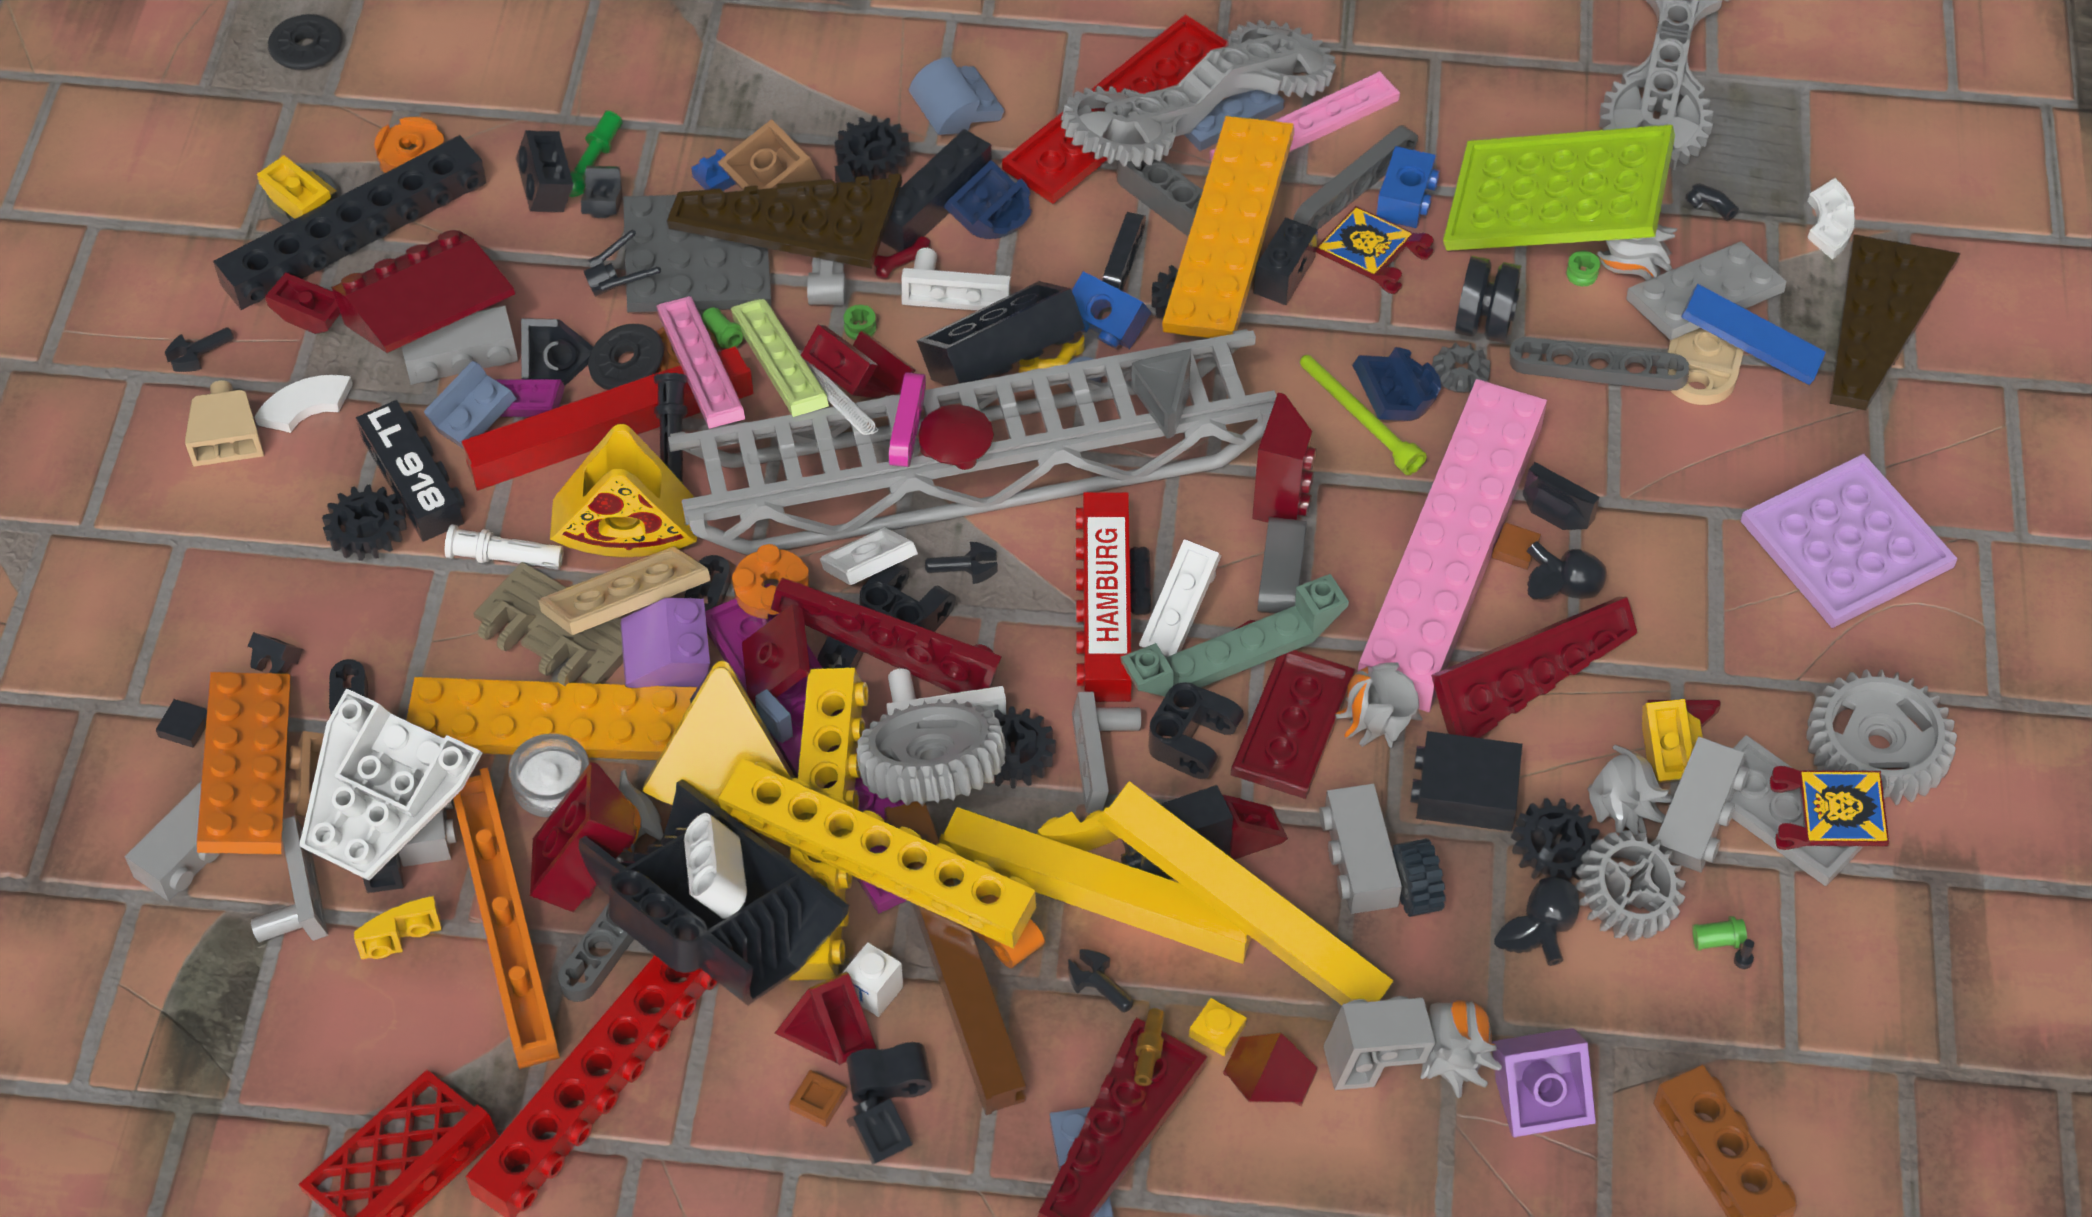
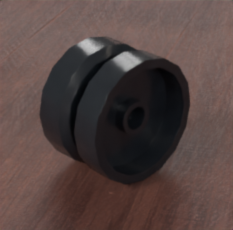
M1471 256L1455 325L1456 334L1473 337L1479 330L1482 316H1486L1484 333L1486 339L1501 343L1506 342L1510 323L1514 321L1520 289L1518 285L1522 265L1503 262L1498 267L1495 282L1491 283L1492 264L1490 259Z

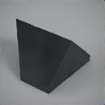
M521 319L522 379H561L564 386H566L588 365L593 346L560 319Z

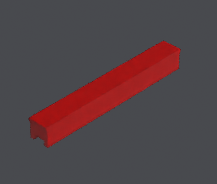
M734 346L717 352L738 398L741 399L753 395L751 370L749 367L747 368L737 347ZM681 365L462 440V446L467 457L466 463L473 477L476 490L479 491L593 451L617 424L629 426L637 435L660 427V419L654 414V407L658 405V385L654 383V376L662 373L684 374ZM688 381L684 384V405L688 407V413L685 418L701 413Z

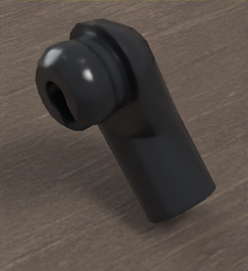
M1701 183L1691 186L1693 189L1685 196L1695 208H1700L1706 201L1726 221L1733 219L1739 212V208L1722 191Z

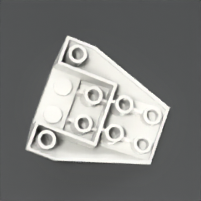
M346 688L326 724L299 846L358 876L370 880L464 788L482 752L448 735L442 738L389 713L379 703Z

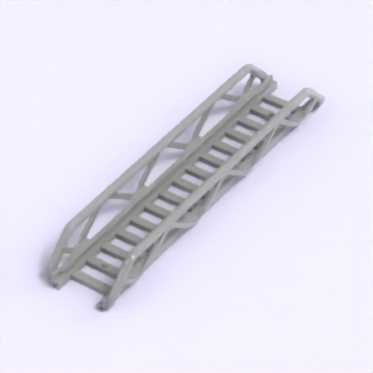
M1244 329L1233 331L1230 335L1192 342H1181L1170 346L1049 368H1038L1027 372L925 390L922 409L925 411L926 416L942 406L961 403V405L971 406L984 413L989 421L1004 419L1009 439L992 442L988 451L981 458L977 459L976 465L967 470L959 469L955 465L940 463L933 458L923 455L915 457L914 452L910 467L889 465V462L877 464L872 443L891 440L900 395H890L855 403L870 419L888 417L889 425L875 427L879 429L878 432L869 435L860 433L835 407H829L795 417L791 414L687 434L685 431L673 433L668 437L671 452L683 450L703 458L711 490L710 495L682 500L686 525H690L693 534L699 538L738 553L749 555L757 552L758 548L765 544H773L779 549L787 550L867 535L884 527L894 530L1080 495L1083 492L1102 491L1217 469L1230 463L1263 437L1276 399L1275 390L1245 395L1231 355L1241 347L1255 345L1256 337L1254 331ZM1191 348L1189 397L1192 405L1184 408L1175 434L1184 433L1185 439L1143 467L1134 470L1124 471L1082 458L1081 451L1165 436L1150 413L1136 416L1130 395H1136L1131 387V381H1128L1132 378V363ZM1201 358H1203L1202 360H1200V361L1196 364V362H1195L1196 359H1201ZM1218 366L1229 399L1209 402L1201 378ZM1106 376L1108 382L1099 383L1090 379ZM1064 383L1071 385L1072 392L1052 395L1050 386ZM1034 389L1036 398L1015 401L1013 393ZM998 398L1000 405L986 407ZM1114 399L1120 419L1099 422L1093 402ZM1077 405L1083 426L1063 429L1057 409ZM1041 412L1046 432L1026 436L1020 416ZM920 419V421H919L918 431H919V428H920V425H921V422L923 421V419ZM1253 419L1258 421L1241 435L1228 431L1226 428L1227 424ZM849 427L852 428V432L841 434ZM813 430L814 435L805 434L802 431ZM776 436L777 446L756 449L755 440ZM1215 436L1230 442L1228 446L1216 454L1167 463L1193 446L1200 438ZM739 443L741 452L727 453L717 447ZM856 446L861 467L840 470L835 450ZM819 453L824 474L802 477L798 457ZM782 460L786 481L765 484L760 464ZM1033 460H1037L1039 464L1038 467L996 495L984 498L936 486L933 483V479ZM1069 463L1077 468L1101 475L1022 490L1046 474L1054 465ZM722 467H745L749 487L727 491ZM888 487L891 492L848 523L834 526L787 514L783 508ZM918 490L931 496L956 502L874 518L899 501L906 493ZM737 515H740L741 519L739 523L727 531L707 524V521ZM768 518L779 523L808 530L759 540H747L739 537L757 520Z

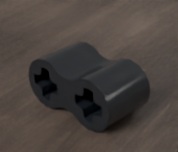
M906 1042L888 1049H863L847 1057L846 1062L852 1099L858 1104L874 1096L877 1097L879 1102L893 1097H917L927 1093L932 1087L926 1048L921 1043Z

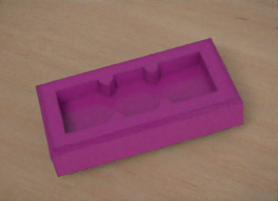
M494 379L510 389L516 397V400L500 417H532L558 408L565 389L561 379Z

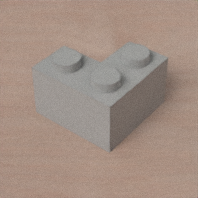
M1396 996L1387 1001L1368 1002L1364 999H1357L1347 1004H1342L1323 1047L1334 1090L1375 1087L1385 1066L1425 1063L1436 1042L1424 998L1408 999L1405 996Z

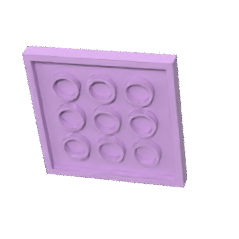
M1864 454L1744 511L1741 517V523L1831 628L1954 568L1958 559Z

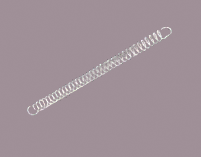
M805 360L826 393L827 400L860 433L869 435L878 432L879 429L875 428V423L825 374Z

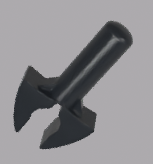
M226 327L196 342H186L181 334L165 350L167 362H171L175 372L202 369L199 362L200 356L232 341L234 335L231 329Z
M970 542V551L964 556L927 558L925 560V570L927 573L966 571L972 575L973 584H977L989 579L998 572L997 562L979 563V561H996L997 552L985 544Z
M1080 949L1079 959L1090 966L1092 972L1082 971L1070 959L1068 960L1070 982L1077 994L1084 987H1094L1121 1012H1128L1132 1008L1134 1000L1104 974V970L1110 967V957L1100 952Z

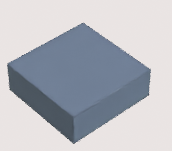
M767 689L756 695V709L768 731L781 743L793 737L791 714Z

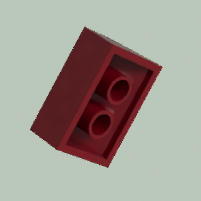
M1277 393L1257 456L1252 519L1267 523L1269 517L1299 520L1300 515L1306 517L1312 495L1309 493L1314 479V472L1311 470L1317 453V448L1311 447L1313 431L1283 393Z
M591 762L533 837L530 896L573 913L584 899L588 900L593 895L596 888V883L587 871L579 851V839L587 836L613 858L617 859L623 849H629L632 846L637 834V827L634 826V807L599 764Z

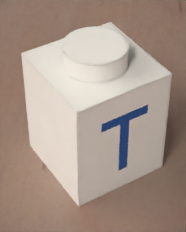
M868 942L844 970V972L847 971L850 975L861 1007L877 1017L883 1013L903 988L901 962Z

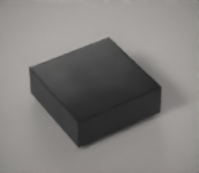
M173 699L156 728L158 737L194 748L206 728L207 709Z

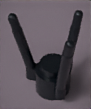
M630 230L600 255L589 259L591 268L584 270V274L595 297L615 287L661 272L660 267H654L618 277L612 263L604 264L606 259L636 235L635 230Z

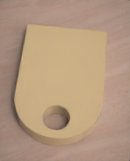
M1702 328L1672 339L1668 353L1678 354L1686 358L1689 363V378L1683 388L1671 392L1678 398L1692 404L1710 405L1723 401L1735 388L1744 350ZM1669 369L1668 374L1675 375L1676 370ZM1700 382L1704 384L1706 388L1695 389L1691 387L1689 383Z

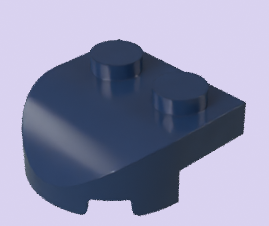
M992 160L944 205V208L970 233L983 239H997L1014 233L1025 224L1032 211L1029 201L1030 190L1022 178L1015 183Z
M1395 347L1389 357L1359 355L1352 365L1380 420H1416L1429 410L1441 390V381L1435 369L1428 362L1422 366L1411 359L1412 352L1410 350Z

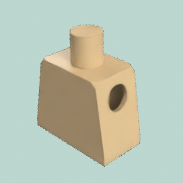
M220 380L212 383L210 394L196 396L192 399L185 444L193 467L264 456L246 392L243 390L233 391L232 384L227 381Z

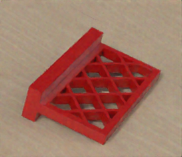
M427 1069L298 1185L308 1197L332 1217H350L346 1214L347 1201L368 1199V1203L354 1217H412L489 1147L499 1135L488 1112L478 1104L475 1107ZM429 1086L437 1092L436 1103L415 1106L416 1098ZM462 1112L465 1114L453 1127L442 1128L443 1115L445 1113ZM435 1115L434 1129L413 1131L414 1117ZM406 1118L404 1132L384 1134V1126L392 1119ZM433 1140L432 1146L421 1156L410 1157L412 1142ZM403 1143L402 1158L381 1160L382 1146ZM373 1147L372 1161L351 1163L352 1155L360 1148ZM401 1169L400 1175L389 1185L378 1186L380 1171ZM371 1173L369 1187L349 1189L350 1175ZM341 1176L339 1191L321 1193L316 1188L328 1177Z

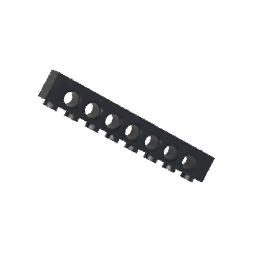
M458 135L214 260L213 263L220 285L240 310L258 303L265 298L285 272L303 279L486 184L482 159L461 135Z

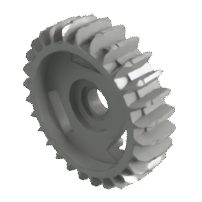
M1865 669L1860 679L1855 673L1850 672L1846 681L1842 678H1837L1833 687L1826 686L1822 695L1818 696L1815 700L1808 718V729L1806 732V739L1810 741L1808 752L1815 754L1813 759L1815 766L1825 765L1823 770L1881 771L1884 800L1885 797H1890L1893 803L1898 805L1902 796H1904L1909 802H1913L1917 793L1921 796H1926L1931 787L1937 788L1942 777H1945L1948 773L1956 752L1954 745L1957 741V734L1952 732L1955 721L1947 719L1949 708H1937L1940 701L1939 696L1929 698L1926 695L1928 686L1921 689L1914 687V677L1906 683L1899 680L1898 672L1895 673L1893 678L1885 677L1883 669L1879 671L1877 677H1872L1870 672ZM1849 708L1854 711L1842 735L1833 730L1832 723L1837 714ZM1908 717H1910L1921 728V730ZM1874 735L1882 736L1887 739L1890 746L1884 749L1876 748L1869 742L1868 738ZM1897 767L1903 768L1902 770H1884V769H1879V768H1897Z
M939 699L937 703L927 704L924 700L923 705L912 706L909 703L907 709L899 710L895 708L892 715L883 714L880 722L872 721L870 729H865L862 732V737L857 740L856 756L863 784L868 786L871 793H877L879 798L889 797L892 803L903 800L907 806L913 801H919L923 806L926 801H936L938 804L939 800L946 798L954 801L955 796L959 794L969 796L971 789L981 790L983 782L991 783L994 775H998L1001 772V766L1005 763L1006 747L999 720L993 717L991 711H984L980 705L972 707L968 701L961 705L955 699L950 703H943Z

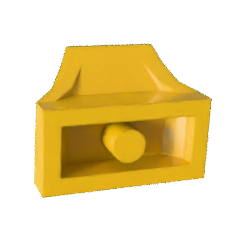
M285 155L257 173L259 184L271 200L294 219L323 205L337 191L314 172L302 170Z
M1685 699L1646 703L1642 707V732L1647 761L1651 764L1658 783L1680 781L1698 736L1703 738L1700 719L1692 716L1687 711Z

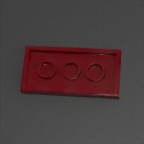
M1297 650L1278 656L1231 767V776L1306 799L1338 719L1335 713L1342 709L1348 694V684L1355 675V668Z

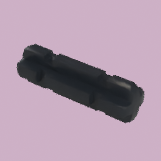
M1144 546L1140 548L1132 547L1130 549L1131 613L1134 615H1147L1151 611L1150 551Z

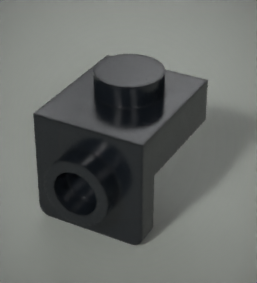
M587 166L585 169L586 189L581 198V214H591L595 218H607L616 215L622 201L620 167Z

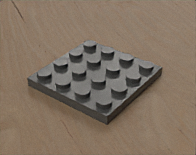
M676 195L623 196L624 235L630 230L636 231V235L625 244L626 275L654 267L661 268L659 274L626 283L627 312H658V304L689 296L692 297L697 310H707L711 307L718 308L719 310L731 309L734 306L759 299L766 300L771 307L768 248L669 229L667 219Z

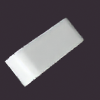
M703 813L691 822L684 837L689 891L691 896L721 918L726 919L741 908L747 893L740 838L713 816Z

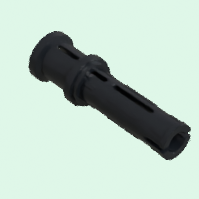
M679 373L657 374L654 376V383L658 385V405L654 407V414L660 419V459L684 485L683 450L671 452L668 437H670V434L682 432V419L688 413V407L684 405V384L687 383V376Z

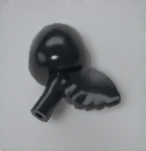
M1538 541L1534 542L1527 550V553L1541 564L1539 567L1534 568L1528 577L1527 591L1532 599H1549L1559 592L1572 598L1588 599L1595 597L1604 586L1607 577L1606 566L1597 557L1584 550H1568L1561 559L1547 551Z
M1552 876L1542 878L1535 885L1529 896L1526 916L1516 917L1506 923L1496 935L1494 945L1499 949H1505L1508 952L1514 951L1520 954L1522 952H1531L1532 949L1542 945V950L1549 966L1558 965L1563 962L1558 945L1557 932L1568 931L1576 923L1579 912V895L1576 887L1563 878Z

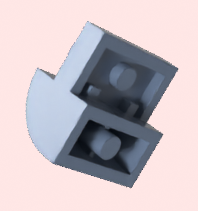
M950 57L938 59L925 66L915 76L908 90L938 135L959 134L963 129L969 130L972 122L1000 121L1005 111L974 66L956 67Z

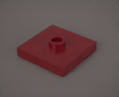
M794 604L790 605L742 642L747 695L755 708L756 695L767 689L777 698L810 674L803 608Z

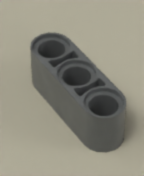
M1269 517L1257 611L1278 613L1295 606L1296 587L1300 584L1307 521Z

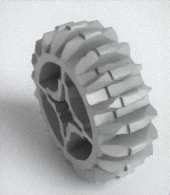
M1625 830L1619 836L1616 832H1612L1606 835L1604 840L1598 839L1591 845V850L1586 851L1582 855L1581 861L1583 864L1577 868L1575 873L1583 879L1576 884V889L1585 893V896L1580 899L1579 905H1589L1592 910L1588 914L1587 920H1594L1598 917L1601 920L1600 931H1606L1613 927L1614 939L1622 938L1627 934L1630 941H1636L1642 936L1646 939L1656 935L1657 931L1662 932L1670 926V920L1678 917L1680 910L1677 906L1682 904L1685 896L1678 891L1684 887L1686 881L1675 876L1680 871L1682 865H1671L1669 859L1673 851L1662 853L1659 850L1661 840H1654L1648 844L1646 832L1639 833L1634 837L1631 830ZM1611 858H1627L1636 862V864L1628 866L1623 862L1616 863ZM1630 904L1638 909L1643 907L1650 913H1633L1624 908Z

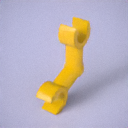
M1084 335L1081 336L1077 343L1067 342L1061 344L1062 349L1057 358L1039 359L1036 357L1030 360H1020L1021 367H1019V373L1068 364L1074 356L1084 352Z

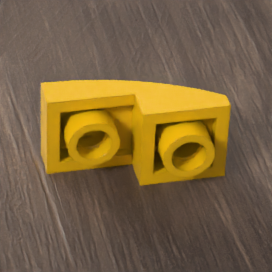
M1104 810L1092 812L1081 823L1071 811L1062 817L1049 819L1038 829V835L1084 851L1099 848L1119 839L1117 835L1097 821Z
M434 896L417 899L392 908L374 917L354 931V939L361 959H382L390 954L403 952L402 937H422L430 932L442 930Z

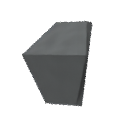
M1191 348L1132 363L1131 387L1167 439L1174 437L1189 397Z

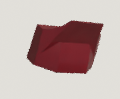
M286 272L265 296L268 307L285 322L314 334L328 331L341 314L333 291Z

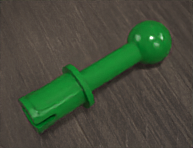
M608 110L605 111L593 132L586 135L585 140L588 147L574 170L570 171L574 185L569 197H578L584 193L586 189V167L593 166L600 153H609L611 150L610 143L623 122L622 118L616 113Z

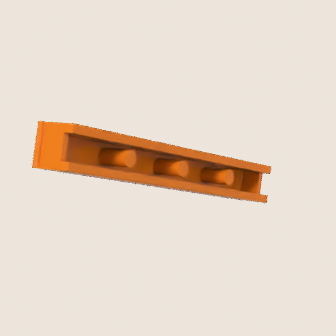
M487 767L480 769L481 775L470 777L464 788L453 800L518 1068L522 1069L559 1059L560 1056Z

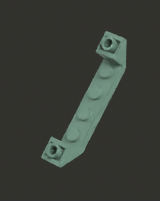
M1330 573L1296 587L1295 606L1168 657H1165L1157 643L1122 656L1121 662L1139 691L1165 697L1169 689L1178 683L1187 682L1201 688L1313 643L1348 607L1349 601Z

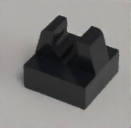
M253 632L247 646L252 648L251 668L263 671L266 662L271 660L272 668L269 673L285 674L292 663L298 664L303 651L299 647L274 637Z

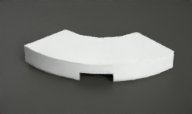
M1836 178L1811 192L1808 198V203L1816 212L1818 222L1810 229L1807 239L1831 259H1834L1845 249L1855 225L1853 201L1847 190Z
M321 375L306 378L284 387L272 395L258 410L254 417L256 425L291 433L299 422L310 415L321 412H339L353 385L351 377Z

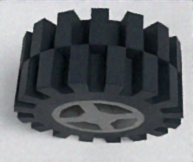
M1425 838L1394 845L1392 852L1402 885L1400 902L1404 905L1405 913L1412 917L1443 910L1445 907L1444 901H1446V896L1443 892L1445 884L1441 877L1443 876L1442 869L1439 868L1440 861L1438 855L1435 856L1436 849L1434 845H1431V841Z

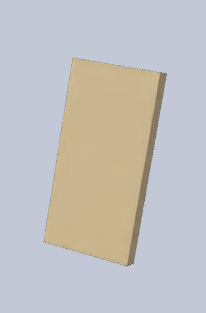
M671 547L542 597L538 601L543 614L571 635H574L711 580L708 568L676 547Z

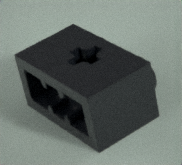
M1285 217L1256 265L1254 294L1287 305L1315 259L1318 229Z

